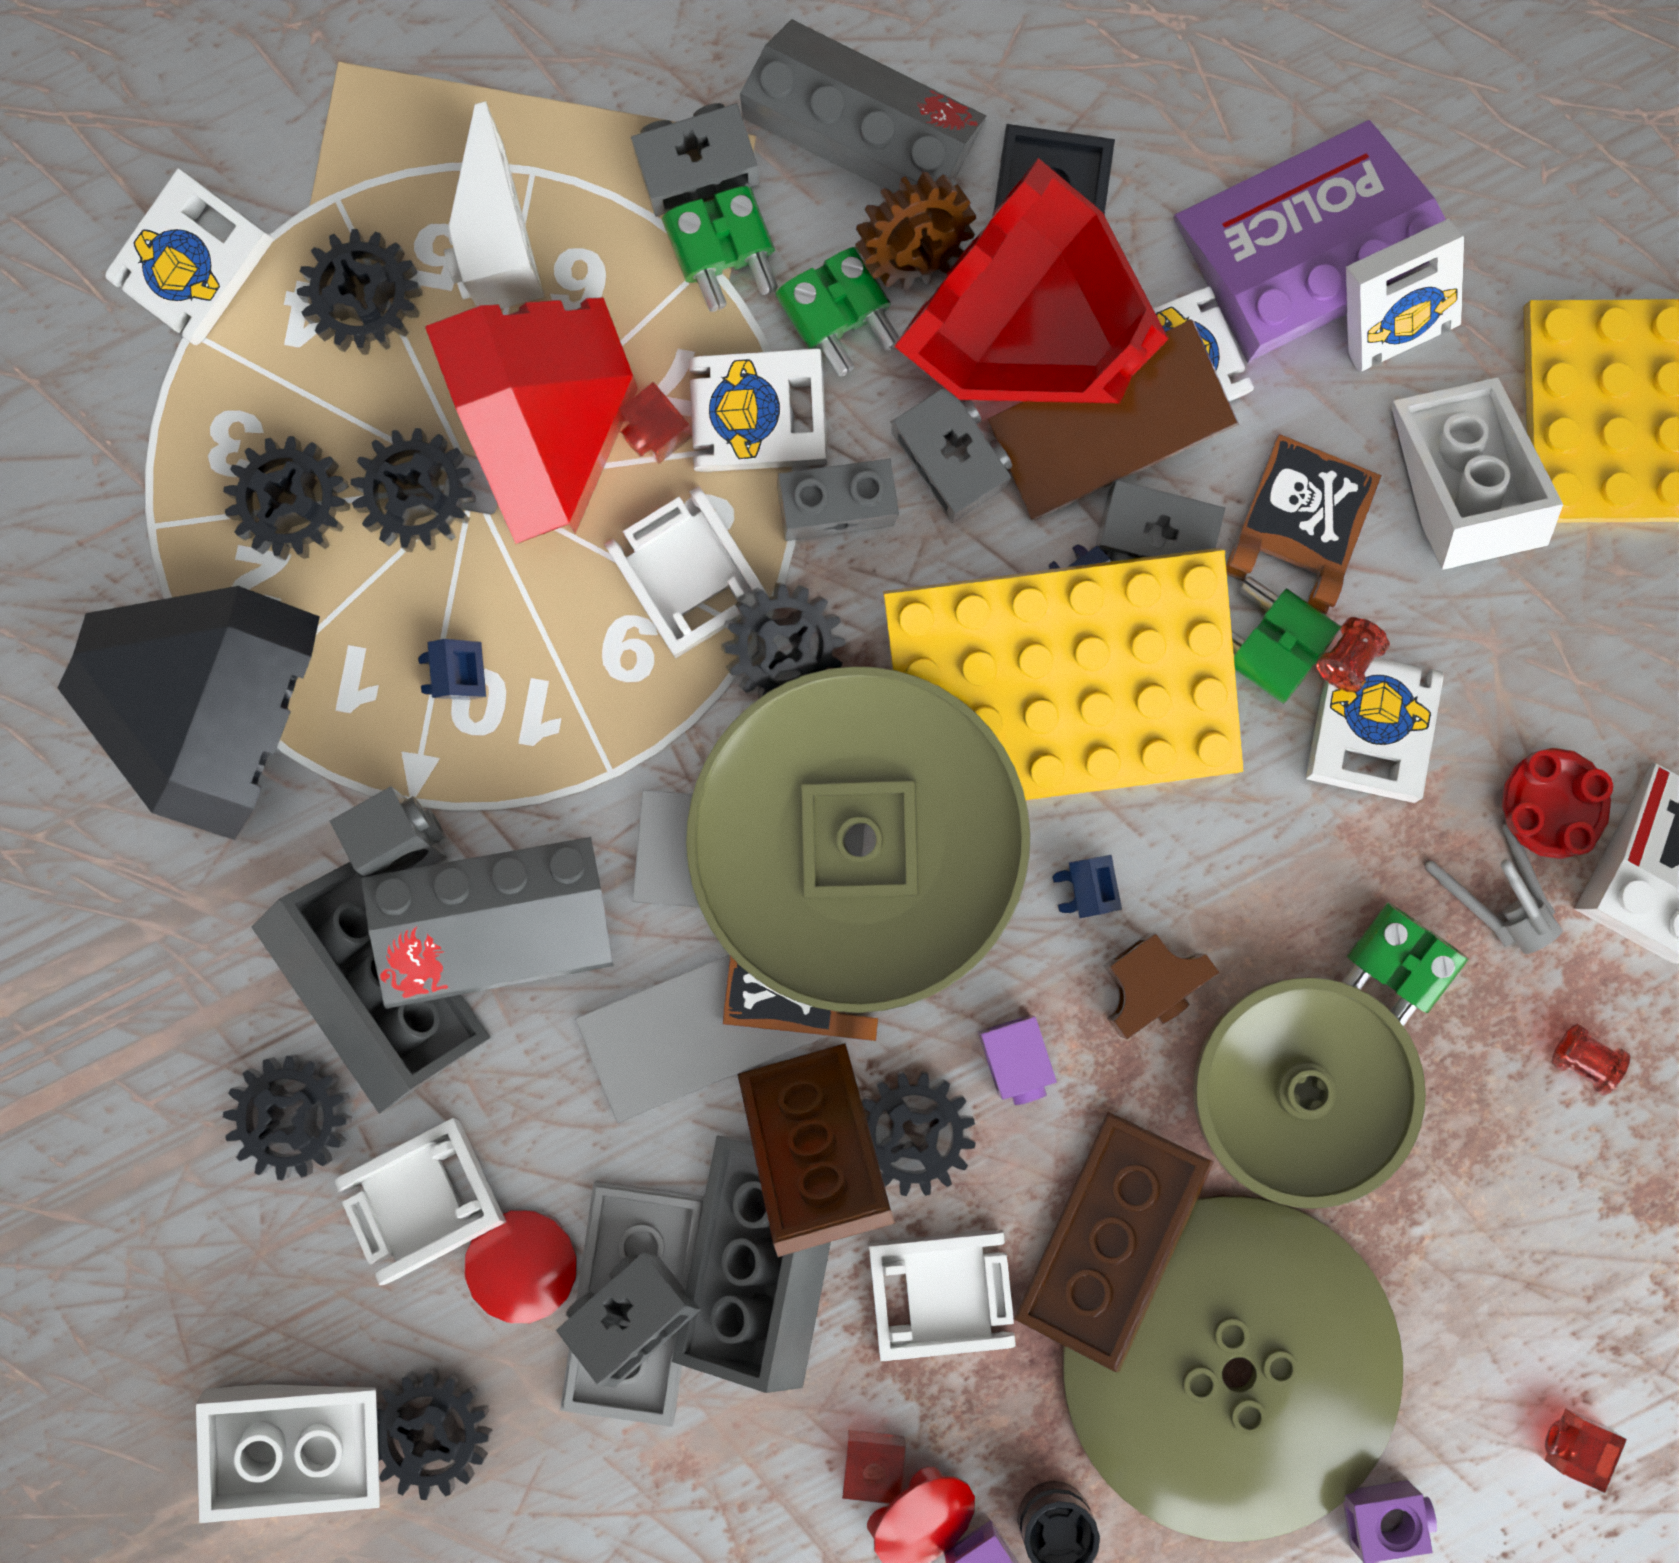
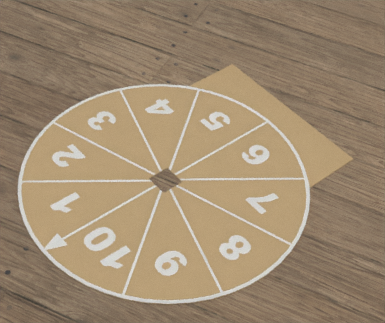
M338 61L309 207L291 217L269 234L274 238L273 242L205 339L200 344L194 345L183 337L179 343L159 393L150 427L145 464V514L150 552L164 599L241 586L320 616L312 657L304 678L298 677L288 705V709L291 712L277 749L292 760L326 779L369 796H374L391 786L407 799L414 796L423 808L449 811L503 810L542 804L588 790L626 773L656 755L676 740L716 703L737 677V675H731L726 668L731 661L736 659V655L725 653L721 649V644L734 640L735 634L724 628L675 659L604 544L614 538L622 547L624 556H630L635 551L623 531L679 496L693 517L701 511L693 503L689 491L698 486L706 495L768 596H773L776 582L786 583L796 540L785 541L777 482L779 473L800 471V466L698 472L694 470L693 458L701 455H714V448L697 450L693 448L690 380L710 378V374L691 373L689 371V359L698 356L772 351L764 333L747 305L730 283L732 267L724 269L721 275L716 276L724 295L726 306L721 310L717 309V311L711 312L708 310L698 282L688 283L685 281L661 218L663 215L655 217L635 156L631 136L640 134L641 129L646 125L665 119ZM486 101L504 144L544 293V298L529 302L561 300L566 311L580 308V303L586 298L604 297L638 390L576 534L570 525H566L515 544L497 503L496 511L493 514L463 510L470 520L468 524L460 523L456 520L452 522L450 527L453 529L456 537L452 541L442 533L435 535V550L430 551L420 539L416 540L412 552H406L401 548L400 537H397L391 546H387L379 540L383 527L374 532H369L362 525V522L370 512L359 513L353 508L352 502L364 496V493L356 490L350 483L352 478L365 477L366 471L357 463L358 458L364 457L373 460L377 456L371 444L375 439L385 447L392 445L391 437L393 430H398L406 441H410L415 428H421L426 434L427 443L429 444L437 434H440L448 442L445 453L458 448L463 455L477 457L455 409L425 326L476 307L472 298L463 300L458 284L453 283L444 250L453 248L448 226L474 106ZM748 134L754 152L756 136ZM697 149L687 151L692 162H698L702 159ZM352 229H358L365 242H369L370 237L376 231L381 233L385 239L386 248L395 242L398 243L405 253L402 261L411 260L418 271L409 280L418 282L423 291L422 296L410 298V302L420 312L419 317L410 318L405 316L402 320V323L409 332L407 336L404 337L392 331L388 334L391 348L387 350L377 340L370 341V350L367 355H363L358 350L355 341L351 342L346 352L340 351L336 347L334 336L324 342L315 332L318 323L309 324L302 315L301 311L310 304L303 302L297 295L298 288L310 286V282L299 272L301 266L315 268L318 263L311 250L316 247L325 253L330 251L332 247L329 236L335 234L343 244L348 243ZM356 259L357 262L369 266L377 263V261L371 259ZM333 273L332 276L330 277V279H329V281H328V283H327V286L330 285L334 273ZM354 275L353 280L356 285L354 289L357 295L355 299L359 300L364 308L367 309L368 306L364 299L366 295L363 288L365 285L361 284ZM394 297L391 298V299H389L384 314H385V313L388 311V309L390 308V306H391V304H392V302H393ZM524 303L502 308V314L508 315L516 312ZM339 318L336 319L347 325H364L362 321L348 318L344 321H341ZM791 407L792 433H796L794 414ZM288 436H294L301 442L302 452L307 445L313 442L322 449L320 460L331 456L339 464L337 471L332 476H342L348 481L349 487L337 493V495L350 504V510L344 512L336 511L335 519L344 528L342 532L328 528L324 533L329 542V547L324 549L315 542L308 544L310 552L309 558L306 559L297 555L295 550L290 548L289 555L285 561L273 555L272 545L267 552L261 554L251 548L254 537L243 540L236 535L234 531L243 520H232L226 516L225 509L237 503L235 499L226 495L223 489L224 486L238 485L239 478L232 473L230 468L232 465L246 468L250 464L245 454L247 448H251L259 455H262L266 452L265 439L271 437L281 449H284ZM413 456L404 457L392 465L395 466L409 462ZM285 464L276 466L265 474L282 470ZM442 466L440 469L442 475L438 480L440 491L444 494L447 473ZM316 475L315 479L318 482L313 491L316 502L321 505L322 488ZM398 481L395 482L408 497L411 494L418 497L422 495L432 500L420 484L411 486L410 484L404 485ZM379 484V503L384 514H386L387 510L384 507L389 498L386 488ZM254 492L253 510L256 516L261 507L258 496ZM282 492L278 501L292 505L297 496L293 493L287 494ZM432 514L419 518L415 521L414 525L424 524L436 516ZM310 523L291 527L289 533L297 532ZM728 587L684 614L683 618L691 631L732 607L738 601ZM775 609L766 613V615L770 619L772 618ZM752 629L747 646L749 659L757 646V636ZM440 639L481 642L486 697L472 700L440 699L421 693L422 685L431 684L429 664H419L418 657L422 653L428 652L427 642Z

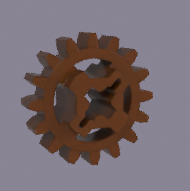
M922 172L917 184L911 185L906 176L900 178V190L892 193L884 188L880 191L884 201L879 206L867 205L864 210L869 216L870 222L857 224L856 231L860 235L861 240L855 244V247L874 279L880 277L886 287L890 288L899 280L904 289H909L917 277H921L925 285L931 283L932 272L939 269L941 272L947 273L950 270L947 261L952 256L960 257L964 249L960 245L961 241H968L974 238L975 233L969 224L977 218L970 207L971 202L958 184L953 186L949 178L944 174L934 182L928 172Z

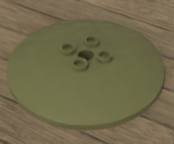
M843 667L807 674L786 682L755 701L730 724L711 750L698 776L689 808L686 847L689 873L699 907L720 944L744 970L773 991L794 1001L815 1008L837 1012L864 1013L903 1007L926 999L965 976L987 955L1008 926L1020 901L1030 859L1031 833L1027 803L1017 771L996 735L971 708L941 687L913 675L877 667ZM864 823L874 830L876 844L869 854L857 857L848 851L845 837L852 826Z
M1218 1195L1197 1199L1120 1372H1114L1063 1346L1062 1376L1067 1407L1079 1441L1093 1466L1106 1483L1124 1501L1155 1522L1186 1535L1223 1542H1248L1288 1534L1312 1524L1345 1501V1495L1354 1493L1365 1481L1383 1454L1396 1424L1403 1388V1353L1396 1319L1382 1286L1362 1257L1342 1237L1318 1220L1287 1205L1263 1198L1241 1195ZM1233 1358H1245L1250 1361L1252 1366L1250 1380L1245 1385L1237 1388L1224 1384L1222 1371L1225 1364Z

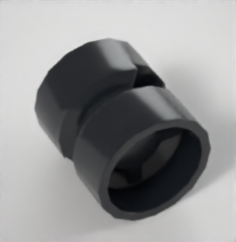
M1048 1481L1037 1484L1025 1494L1019 1505L1017 1522L1030 1561L1032 1563H1093L1099 1552L1100 1535L1089 1505L1078 1489L1065 1482Z

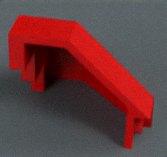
M1038 158L992 214L993 217L984 229L970 242L944 276L946 278L932 297L917 311L894 347L959 400L1120 403L1132 376L1169 338L1103 212Z
M604 297L586 298L580 303V308L566 311L561 300L525 302L519 307L518 311L508 315L502 314L499 304L480 305L425 326L455 409L515 544L566 525H570L576 534L638 390Z

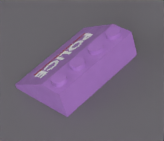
M1370 119L1175 214L1173 217L1208 287L1212 288L1215 300L1247 362L1346 315V266L1446 220L1435 197ZM1427 261L1387 280L1386 287L1431 266V264Z

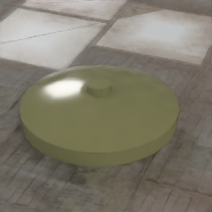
M1301 977L1278 980L1258 987L1239 998L1224 1011L1208 1032L1200 1049L1194 1071L1193 1102L1196 1119L1201 1134L1215 1159L1236 1181L1265 1199L1291 1207L1314 1209L1339 1206L1366 1196L1380 1187L1393 1176L1410 1154L1420 1132L1425 1112L1426 1091L1423 1068L1417 1049L1404 1026L1387 1007L1371 995L1356 987L1329 979Z

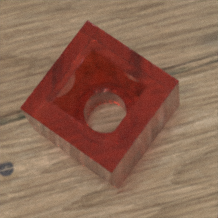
M654 382L619 409L623 422L626 425L620 433L640 458L649 452L655 461L660 464L692 438L689 423Z
M1565 1408L1561 1420H1556L1547 1433L1545 1440L1547 1454L1544 1461L1562 1475L1606 1493L1627 1439L1608 1426Z
M848 1430L842 1481V1499L890 1504L896 1496L901 1494L906 1450L904 1436ZM870 1464H878L884 1468L885 1474L880 1480L865 1478L863 1475L864 1469Z

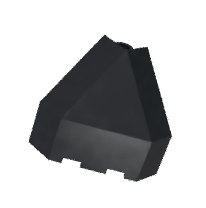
M241 586L85 613L74 653L57 688L151 813L235 840L257 802L262 788L261 785H258L259 777L264 770L267 758L270 753L275 754L291 712L288 709V705L298 677L303 679L308 668L320 616Z

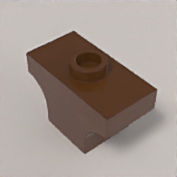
M1147 933L1103 965L1114 980L1118 990L1116 1008L1107 1019L1118 1035L1128 1040L1156 1018L1162 1024H1165L1178 1016L1190 1005L1185 997L1220 972L1207 954L1196 953L1187 958L1177 957L1166 948L1156 933Z

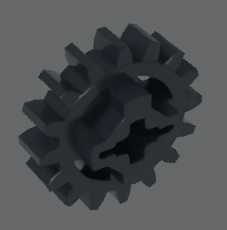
M352 229L349 242L344 244L335 234L330 235L329 240L332 249L325 253L323 250L314 247L311 252L318 261L315 268L301 266L299 271L310 282V286H303L297 289L299 298L303 302L310 304L301 311L303 317L309 324L318 323L315 332L324 342L334 336V344L340 351L346 352L352 341H355L358 350L363 355L369 354L370 341L377 340L385 350L391 348L388 334L395 331L399 335L406 337L409 332L402 323L405 316L418 318L420 314L417 307L410 302V298L423 295L422 288L418 282L409 280L418 273L416 267L411 260L402 261L405 253L398 243L395 242L386 248V241L379 232L375 231L370 237L369 242H365L358 229ZM356 259H371L377 261V263L369 266L357 262ZM334 273L330 285L327 286V283H328L330 277H331L332 274ZM354 275L361 284L365 285L363 288L366 295L364 299L368 306L367 309L364 308L359 300L355 299L357 295L354 289L356 288L353 280ZM394 297L393 302H392L390 308H389L388 311L384 314L389 299H391V298ZM339 318L341 321H344L348 318L362 321L364 325H347L336 319Z
M415 428L410 441H406L398 430H393L391 437L392 445L385 447L375 439L371 444L377 456L373 460L364 457L358 458L357 463L366 471L365 477L352 478L350 484L356 490L363 492L364 496L352 502L353 508L359 513L370 512L362 522V525L369 532H374L383 527L379 540L385 545L391 546L397 537H400L401 548L406 552H412L416 540L421 539L427 549L430 551L435 550V535L442 533L451 541L456 538L453 529L450 527L454 520L468 524L470 518L463 512L461 506L462 503L476 502V495L472 491L463 488V485L475 479L474 474L469 468L457 469L465 457L458 448L445 453L448 442L442 435L437 434L429 444L427 443L426 434L421 428ZM413 456L409 462L395 466L392 465L404 457ZM442 466L449 479V496L444 495L440 491L438 480L442 475L440 471ZM398 481L404 485L410 484L411 486L420 484L432 500L422 495L418 497L411 494L408 497L395 482ZM379 484L386 488L389 498L384 507L387 510L386 514H384L379 503ZM432 514L436 516L424 524L414 525L415 521L419 518Z
M288 436L284 449H281L271 437L265 439L266 452L262 455H259L251 448L245 450L246 457L250 462L246 468L238 465L231 466L230 470L239 478L238 485L224 486L223 492L235 499L237 504L225 509V514L232 520H243L234 532L243 540L254 537L251 548L259 553L264 554L272 545L273 555L280 560L286 561L290 548H293L297 555L303 559L309 558L310 549L308 544L315 542L324 549L330 546L324 535L328 528L342 532L344 526L335 519L336 511L350 510V504L338 497L337 493L349 487L348 481L342 476H332L337 471L339 464L331 456L320 460L322 449L315 443L311 442L302 452L301 442L294 436ZM285 464L282 470L265 474L270 469ZM316 475L322 488L321 505L316 502L313 491L318 482L315 479ZM254 492L258 496L261 507L256 516L253 510ZM282 492L287 494L293 493L297 496L292 505L281 503L278 499ZM310 523L297 532L289 533L291 527Z
M776 582L774 593L771 597H768L762 589L757 587L753 589L756 601L754 605L750 607L741 601L735 604L738 611L743 615L740 621H725L724 626L734 633L735 637L734 640L722 643L721 649L725 653L736 655V659L731 661L726 668L731 675L745 673L739 687L746 693L760 686L758 699L786 682L807 674L826 670L827 667L841 668L843 662L832 655L833 648L846 645V641L841 636L831 634V629L835 628L841 620L835 614L822 615L828 604V601L823 597L818 596L810 603H807L809 589L804 586L798 585L793 595L789 596L786 585L782 582ZM789 607L798 609L796 612L792 611L787 618L770 619L766 615L767 612L777 608ZM751 629L757 636V652L751 657L752 661L749 659L747 649ZM817 630L819 643L818 651L814 658L811 655L810 637ZM779 633L787 638L790 637L789 642L793 649L787 655L781 651L777 652L778 647L773 642ZM798 670L801 673L799 676L788 680L770 679V677L775 678L780 671Z
M292 1054L286 1056L283 1068H281L280 1063L275 1057L263 1060L264 1074L254 1068L242 1073L246 1083L249 1085L247 1088L234 1087L230 1089L228 1094L239 1103L237 1108L224 1111L223 1118L236 1121L237 1129L225 1135L226 1141L241 1140L244 1147L236 1156L239 1162L252 1156L258 1159L255 1165V1174L262 1175L272 1166H275L277 1180L283 1181L290 1177L293 1166H295L297 1173L303 1178L313 1173L312 1159L321 1166H325L333 1161L332 1155L327 1149L328 1146L339 1148L345 1145L347 1139L336 1131L339 1126L351 1123L352 1116L339 1113L338 1105L345 1103L350 1099L349 1093L334 1094L331 1088L339 1078L336 1073L323 1078L318 1076L321 1061L317 1059L309 1061L302 1069L300 1068L299 1055ZM291 1079L299 1081L306 1086L297 1092H288L282 1084L277 1085L275 1081ZM303 1102L295 1110L297 1113L291 1119L293 1125L273 1132L285 1115L283 1109ZM254 1105L259 1109L256 1129L253 1124ZM320 1105H322L324 1115L322 1130L317 1126V1111ZM276 1143H288L294 1151L298 1149L301 1153L282 1154L273 1151L270 1147Z
M903 1071L898 1072V1086L890 1089L882 1080L877 1082L881 1097L875 1101L864 1096L861 1101L864 1108L870 1112L866 1119L879 1167L882 1170L881 1174L885 1187L893 1179L898 1180L900 1194L907 1196L911 1184L919 1183L923 1194L927 1196L931 1195V1180L938 1178L946 1187L952 1185L947 1171L951 1166L966 1170L968 1165L959 1155L960 1150L974 1149L976 1144L973 1139L963 1135L964 1129L975 1125L973 1116H959L957 1112L967 1102L963 1095L955 1096L949 1100L946 1095L949 1091L950 1083L943 1079L935 1088L929 1086L928 1073L921 1071L916 1084H909ZM911 1095L924 1096L934 1100L937 1104H933L926 1110L908 1107L902 1097ZM886 1110L892 1119L890 1134L877 1145V1122L882 1112ZM910 1119L916 1126L924 1122L929 1125L923 1131L926 1141L918 1147L913 1141H907L904 1144L899 1142L905 1135L902 1125ZM951 1122V1142L947 1152L942 1156L937 1149L939 1131ZM902 1157L920 1160L925 1169L917 1171L904 1170L891 1163H895Z
M430 1368L426 1372L423 1382H419L418 1377L413 1371L408 1372L402 1378L403 1391L391 1383L382 1392L388 1404L377 1402V1421H379L377 1423L378 1460H383L386 1465L379 1479L381 1482H384L394 1475L398 1477L400 1482L397 1493L402 1496L411 1485L418 1486L421 1500L428 1499L435 1485H438L445 1497L449 1496L455 1489L454 1477L467 1485L475 1475L469 1463L482 1465L488 1455V1452L477 1444L489 1441L493 1435V1429L479 1426V1422L490 1411L488 1405L473 1406L471 1400L478 1389L474 1385L461 1392L457 1389L459 1374L455 1372L445 1383L439 1382L436 1368ZM433 1397L430 1404L421 1408H415L411 1405H408L406 1408L402 1406L415 1398ZM453 1408L460 1415L465 1430L457 1426L452 1412ZM426 1423L435 1427L433 1432L435 1439L431 1444L422 1440L424 1436L422 1427ZM393 1438L399 1440L404 1458L396 1449ZM438 1459L448 1463L451 1459L454 1460L450 1465L440 1469H425L428 1463Z

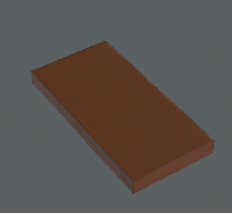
M1192 319L1165 332L1169 339L1132 376L1120 403L1023 401L988 418L997 441L1003 447L1012 463L1010 471L1031 520L1036 521L1114 484L1116 480L1121 481L1240 425L1196 324Z
M846 1043L737 1074L772 1240L778 1257L895 1224Z
M1107 1112L1014 1320L1114 1372H1120L1214 1161L1113 1113Z

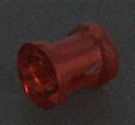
M1350 617L1342 625V637L1333 650L1322 654L1316 665L1318 672L1329 684L1340 690L1355 693L1360 691L1366 682L1365 672L1375 657L1383 656L1388 650L1390 642L1387 639L1386 633L1378 625L1367 619Z
M1575 1024L1564 1034L1553 1053L1551 1064L1561 1071L1569 1069L1591 1082L1596 1093L1606 1096L1618 1086L1626 1074L1630 1064V1053L1622 1048L1612 1050L1588 1035L1589 1031L1585 1027Z

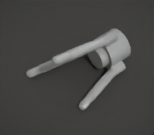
M1507 824L1503 826V831L1524 881L1510 860L1505 859L1501 862V868L1519 899L1503 911L1507 918V921L1504 923L1435 862L1427 861L1425 863V869L1496 933L1504 947L1516 942L1523 954H1530L1546 947L1562 934L1563 930L1553 916L1555 910L1542 891L1526 851L1511 833Z

